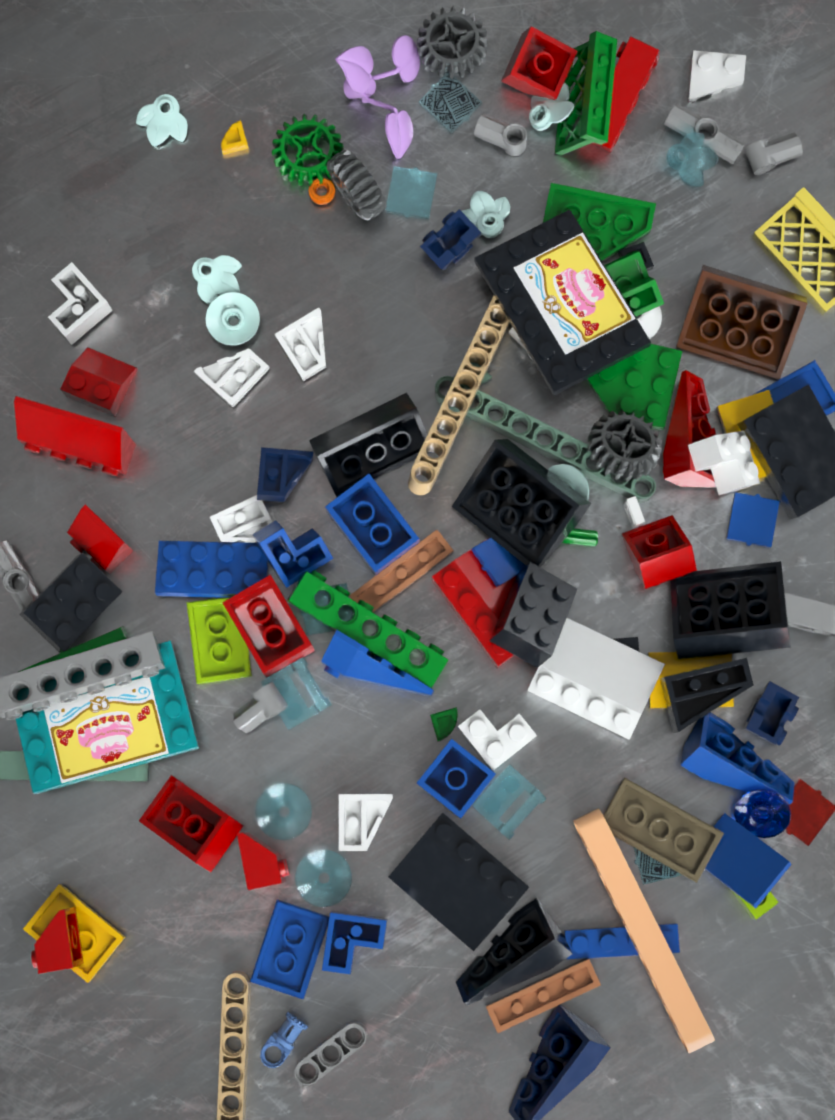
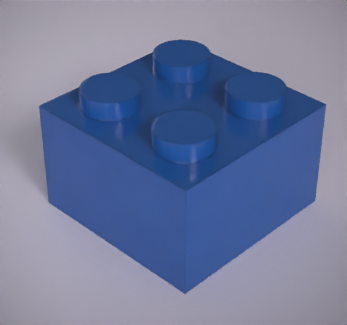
M451 739L418 780L417 784L461 819L496 773Z

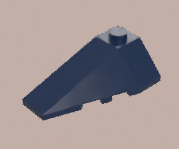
M562 1005L556 1007L542 1026L539 1034L542 1037L537 1052H532L529 1059L532 1062L527 1077L521 1080L509 1109V1113L514 1120H541L596 1069L611 1048L593 1027Z

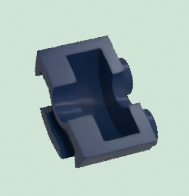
M460 209L456 213L454 211L450 212L442 220L444 226L437 233L434 230L430 231L423 238V244L420 246L441 270H446L452 261L455 264L473 248L471 243L481 236L479 229Z
M769 681L764 687L765 690L761 698L756 700L746 720L748 724L744 729L773 745L777 744L780 746L787 734V731L784 730L786 721L792 722L799 710V707L795 706L799 697Z

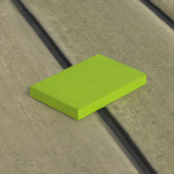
M229 598L186 602L196 683L198 685L252 677L249 648L223 605V602Z

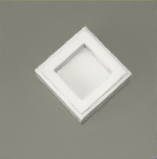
M636 496L626 499L623 507L631 528L635 529L643 526L645 520Z

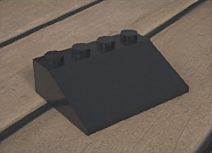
M809 384L737 424L741 431H745L746 437L750 441L751 449L766 473V478L789 519L798 518L835 496V431Z
M509 439L494 440L452 507L522 563L527 565L529 562H532L541 567L576 527L591 505V502Z
M781 561L694 571L670 580L673 640L678 659L791 648Z
M444 813L437 818L388 876L472 951L482 943L529 888L528 885Z

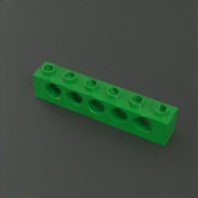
M312 570L311 574L307 571L303 572L286 601L331 629L338 630L365 646L373 655L384 658L399 671L402 670L428 687H433L448 662V659L442 656L444 654L442 649L432 643L427 647L419 642L421 636L409 629L403 632L396 627L398 622L385 614L379 617L372 612L374 607L361 599L358 603L349 598L350 592L339 585H336L335 588L325 583L327 578L314 570ZM319 590L325 591L329 597L328 603L323 607L318 606L314 600L315 594ZM343 605L349 606L352 610V616L348 621L341 620L338 615V611ZM366 620L373 621L376 627L375 632L370 636L365 635L362 631V625ZM391 634L397 636L399 640V645L395 650H390L386 646V639ZM414 649H418L422 653V660L417 665L412 664L409 659V655Z

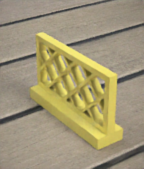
M803 187L795 194V197L758 228L754 235L815 302L827 312L835 305V297L826 303L819 296L820 285L835 286V282L820 281L821 267H835V263L821 262L822 248L835 249V220ZM793 206L802 214L801 223H785L786 212ZM782 217V223H777L776 221ZM805 218H806L811 224H804ZM769 227H781V242L769 241L762 233ZM785 227L801 228L800 242H784ZM804 228H815L820 233L819 243H804ZM774 246H780V252ZM783 246L799 247V261H787L783 257ZM803 247L819 248L818 262L802 261ZM792 265L798 266V272ZM818 266L817 281H805L801 276V267ZM810 285H816V291Z

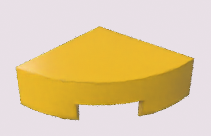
M241 120L232 124L225 133L221 142L223 155L249 148Z

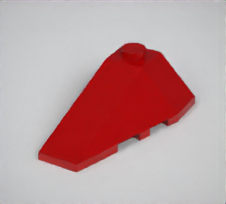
M687 370L681 373L664 447V479L680 487H716L711 469L695 471L688 447L689 444L716 435L715 428H711L708 422L707 413L710 412V406L703 379Z

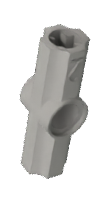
M676 103L672 108L664 125L690 139L696 148L701 150L707 149L731 164H734L746 144L744 141L721 129L714 119L709 117L703 118L679 103ZM706 130L711 136L703 137L699 131Z
M9 540L1 542L0 576L5 589L11 593L22 612L40 593L33 583L32 576L24 568ZM17 574H21L24 578V584L20 589H15L12 584V579Z

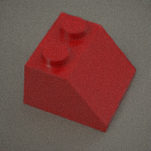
M531 26L521 34L501 81L525 94L556 100L578 51Z
M87 347L72 363L60 390L70 399L116 417L137 371V367Z
M86 504L81 508L67 531L73 538L70 544L80 553L85 550L92 557L90 560L101 571L105 569L109 574L133 552Z
M673 515L622 533L635 572L645 589L697 571L692 545Z
M249 832L237 833L247 889L252 890L286 882L285 876L290 875L287 859H282L279 852Z
M76 907L59 910L34 944L35 950L31 952L33 967L38 969V974L70 969L84 964Z

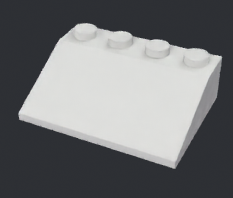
M566 618L553 655L538 667L527 691L630 740L665 664Z

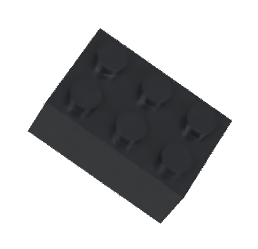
M81 553L19 615L59 653H62L123 591L87 556Z
M529 562L514 579L490 642L538 668L553 655L577 588Z

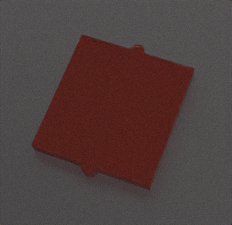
M799 779L794 785L793 802L790 805L781 803L780 808L776 809L770 818L776 820L778 824L779 821H782L781 826L786 829L788 835H794L806 846H809L835 812V805L822 796L820 790L816 791L802 779Z

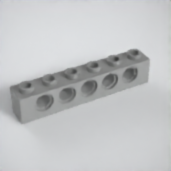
M153 631L0 677V717L6 718V720H13L23 716L22 712L31 709L35 712L48 709L51 703L57 701L68 703L78 698L77 695L86 692L89 695L103 692L105 690L104 687L112 684L123 686L131 683L132 678L141 675L143 678H148L159 674V670L164 669L165 666ZM130 655H138L139 661L135 666H126V660ZM104 663H111V671L106 675H100V666ZM83 671L84 679L80 683H72L73 674ZM49 680H56V688L51 692H45V684ZM23 688H29L28 697L25 700L19 701L17 699L18 692Z

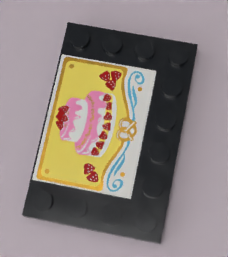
M570 209L474 258L476 266L554 396L651 345L649 337Z

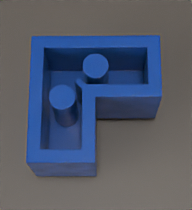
M275 520L252 534L277 577L286 588L299 581L303 572L311 573L312 570L315 571L334 559L321 536L313 528L291 541L284 528Z
M331 911L322 971L351 974L355 946L383 949L387 919Z

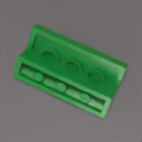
M636 250L604 265L636 317L664 304L656 280L649 277L640 251Z

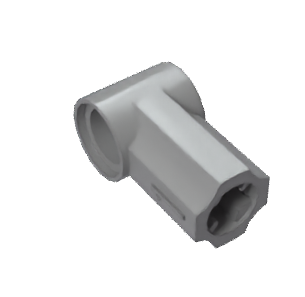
M484 112L480 115L476 123L474 136L503 148L510 156L523 154L527 146V133L522 125L506 123ZM519 137L521 141L518 143H511L509 141V138Z
M795 132L771 141L766 139L758 140L744 149L755 175L768 172L777 164L797 158L803 153L802 143Z
M274 682L252 695L253 699L233 713L234 724L245 734L255 729L266 719L278 715L288 707L287 702Z

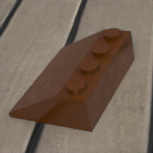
M703 265L676 347L780 380L808 304L807 297Z

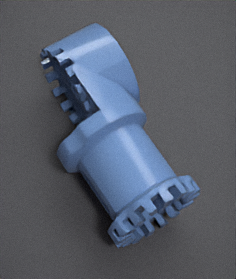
M290 1012L286 1013V1020L277 1032L272 1033L260 1052L262 1063L269 1068L279 1067L294 1048L293 1043L302 1030H307L308 1028L303 1021L300 1022V1019H297ZM293 1025L294 1028L292 1029V1031L290 1032V1034L286 1037V1033L289 1031V1029H290L291 1026ZM276 1046L281 1050V1059L278 1062L271 1063L266 1059L265 1052L268 1047Z

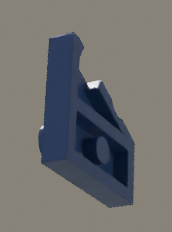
M261 447L257 500L285 502L312 463L314 452Z

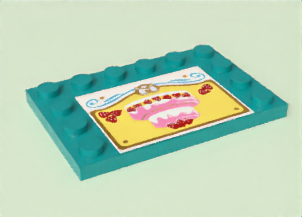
M171 640L158 644L165 666L164 669L159 670V674L148 678H143L141 675L132 678V682L123 686L112 684L104 687L105 690L103 692L89 695L86 692L77 695L78 698L68 703L57 701L51 703L48 709L37 712L31 709L22 712L23 716L16 718L34 794L199 749ZM130 655L126 660V666H135L139 661V656ZM102 664L99 668V674H108L112 669V664ZM78 671L74 673L72 683H80L84 679V672ZM49 680L45 684V692L53 691L57 686V681ZM23 688L18 692L17 699L19 701L25 700L28 697L29 688Z

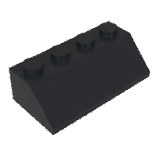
M406 392L310 439L309 442L335 496L338 497L368 474L375 479L416 459L428 434L417 407Z

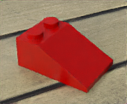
M271 575L223 602L224 607L267 679L315 651Z
M172 775L139 819L140 823L209 872H212L236 838L237 833L243 828L241 823Z

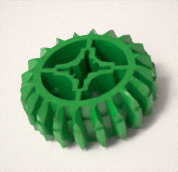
M303 114L301 121H298L293 116L292 125L284 122L283 128L285 131L277 130L276 135L279 139H273L272 141L273 147H275L272 150V156L276 158L274 160L275 166L281 167L279 170L282 176L288 174V181L290 182L297 178L298 185L300 186L304 184V180H308V184L311 186L313 180L317 178L320 184H322L324 175L331 179L327 170V162L334 155L344 150L343 143H340L341 134L335 133L336 127L334 125L327 126L328 120L326 118L318 122L316 114L313 115L311 120H308L307 115ZM308 133H310L309 135H307V136H305V137H300V136H299V135H302V134H308ZM321 137L330 147L328 155L324 154L323 150L319 148ZM288 146L293 147V151L297 153L295 163H292L286 155ZM306 148L308 153H303V149ZM311 163L318 164V165L313 166V167H306L307 165H309V164H311Z

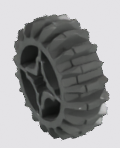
M454 6L451 7L450 12L446 13V10L442 7L439 16L432 12L431 20L425 19L423 21L424 28H420L418 31L420 36L417 39V46L420 47L418 55L423 57L422 63L424 66L430 65L431 73L439 69V76L441 78L445 75V72L449 73L451 79L454 78L455 73H459V76L463 78L465 70L472 74L474 72V65L480 67L482 64L481 58H485L487 54L485 48L488 47V40L485 38L487 36L486 29H482V21H474V13L466 16L464 8L460 10V13H457ZM444 29V34L438 37L437 41L431 42L435 34ZM451 41H453V43L456 44V50L454 48V45H452ZM474 43L470 52L461 57V51ZM441 55H447L451 59L442 57Z
M343 150L327 162V170L332 178L331 180L346 203L349 204L351 209L361 219L368 221L378 216L385 209L386 201L381 189L356 155L348 150Z
M623 409L618 415L611 411L608 416L603 415L600 417L599 421L593 424L589 433L587 451L591 452L590 460L598 461L596 464L597 469H606L605 476L612 473L615 474V480L620 478V476H623L626 482L632 477L638 480L642 475L647 476L659 462L658 460L662 454V449L660 448L662 440L658 439L659 431L651 430L653 422L646 424L644 416L637 418L634 415V411L629 415H626Z

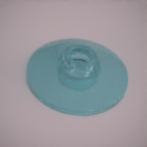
M283 783L273 785L261 794L256 804L255 814L257 823L265 834L274 839L289 840L305 831L311 820L312 808L309 798L300 788ZM283 806L288 807L290 810L287 817H282L279 814V810Z
M318 850L308 854L300 862L296 871L295 881L298 892L304 900L318 907H328L339 903L347 895L352 883V873L347 861L341 855L330 850ZM323 872L327 873L330 877L329 882L325 884L319 880V875Z

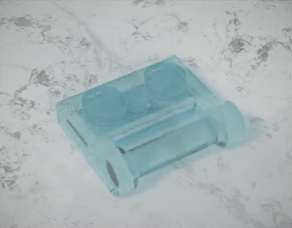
M304 657L261 681L263 687L274 682L287 702L288 707L279 715L288 730L332 705L330 700L325 698L306 667L308 663ZM295 672L298 673L315 702V705L310 708L307 707L290 678V675Z
M509 765L472 807L510 840L515 835L513 833L514 830L538 804L542 805L547 798L516 769ZM525 790L530 794V797L504 824L499 818Z

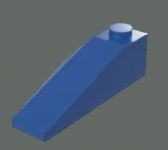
M711 712L697 720L683 746L682 767L708 781L755 795L761 793L759 796L770 798L772 795V800L779 801L777 799H780L789 805L793 802L795 782L773 762L767 759L762 760L753 751L755 746L749 741L743 743L733 734L734 727Z

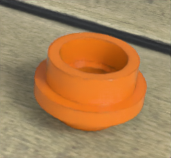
M317 178L309 186V196L316 204H327L335 196L334 184L326 178H323V183L320 184ZM319 189L327 190V193L323 196L317 194Z

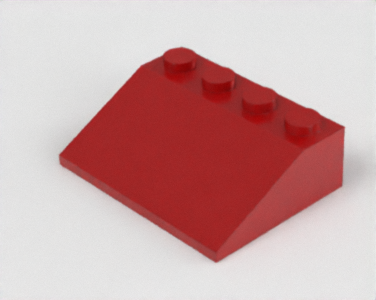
M15 396L14 408L17 439L25 445V450L40 454V451L43 450L49 452L50 457L60 461H66V458L76 460V465L91 469L92 465L102 468L101 472L117 477L118 473L127 474L136 444L123 427Z
M469 550L434 574L432 582L498 669L515 656L490 642L515 577L496 587L487 572L481 569L482 565L472 550Z

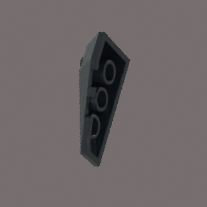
M537 898L517 911L508 920L510 925L499 937L496 934L490 941L493 943L484 956H478L456 981L466 1006L549 971L572 955L564 934Z

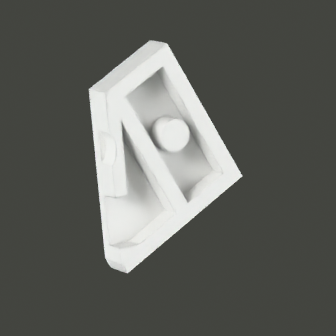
M693 50L688 103L696 102L698 98L709 94L711 96L718 94L723 89H731L742 85L745 74L746 55Z
M319 307L275 333L276 339L303 381L326 368L322 313Z
M246 349L236 353L233 357L217 360V363L204 368L198 367L194 370V373L231 407H234L270 368L253 351Z
M257 495L210 516L221 542L257 543L252 534L273 522L263 500H257Z
M339 794V851L368 850L393 799V794Z

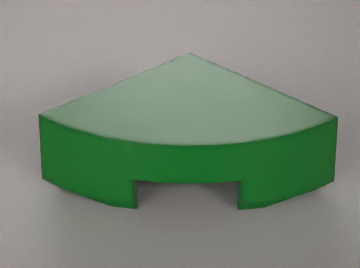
M457 707L430 715L438 742L448 737L454 730L458 718Z

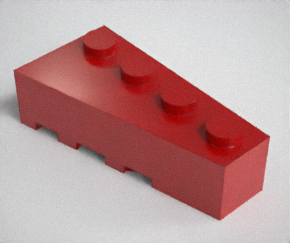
M631 36L627 43L622 42L616 54L619 60L614 71L608 142L602 145L594 142L591 144L610 153L612 152L628 121V114L632 113L638 102L640 90L645 89L650 79L651 68H655L659 62L660 50Z

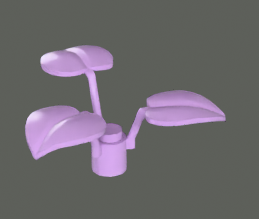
M406 35L398 37L392 46V60L396 68L374 76L370 74L373 70V58L369 50L363 46L349 48L335 58L346 77L344 93L347 98H361L362 103H370L391 112L385 118V130L396 159H400L411 144L413 138L411 118L406 111L400 110L397 112L396 107L374 100L370 96L376 90L375 80L399 73L403 82H410L417 76L420 68L418 48L413 38Z

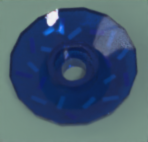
M756 789L748 791L739 798L735 804L734 816L736 822L756 837L770 838L785 831L790 824L791 810L789 804L781 795L772 790Z

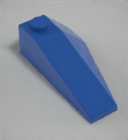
M336 630L321 660L322 664L326 665L324 671L337 679L342 675L345 678L430 697L434 693V690L406 672L395 669V666L384 658L377 655L375 657L368 648Z

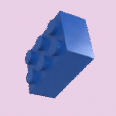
M370 474L366 475L325 506L328 515L375 576L420 542L419 537Z

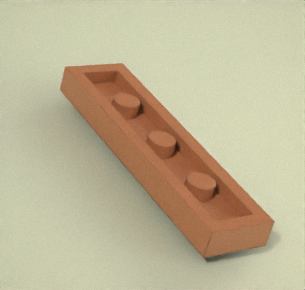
M435 530L349 596L357 603L361 599L373 606L372 612L374 613L454 553V550L440 532Z
M589 958L486 1005V1009L497 1033H500L601 986Z

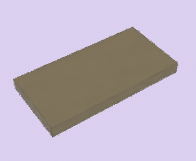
M625 777L603 815L614 837L695 883L700 879L724 835L722 831Z

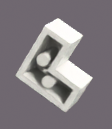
M72 262L51 279L67 301L49 315L48 318L72 345L107 316L112 309L104 297Z
M745 431L714 435L688 445L695 471L711 469L718 495L736 492L760 483L758 468L753 461L750 441L746 437Z
M479 709L458 726L462 735L492 771L537 736L520 714L497 731Z

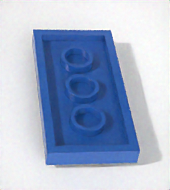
M159 541L155 584L156 596L231 598L268 576V560L258 543Z

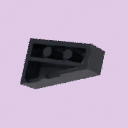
M747 658L660 678L673 733L680 732L754 685Z

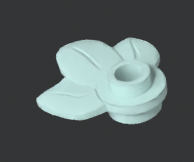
M566 83L563 84L556 100L533 95L530 103L532 109L529 113V120L533 128L538 131L545 130L552 123H560L571 114L574 104L568 101L570 93Z
M169 94L160 95L156 98L154 104L145 105L138 112L136 124L147 126V137L154 147L163 143L169 135L181 142H184L187 136V120L179 113L180 105L177 99ZM169 103L170 110L164 113L162 105Z
M476 191L470 200L471 208L462 210V212L479 229L483 236L495 238L503 230V220L510 213L509 201L506 197H501L494 201L487 192Z
M226 255L218 256L215 259L202 257L196 260L192 266V275L198 282L197 293L201 300L210 305L218 295L229 292L240 293L238 281L233 274L241 268V263L235 258ZM201 267H209L210 274L204 275L201 272Z

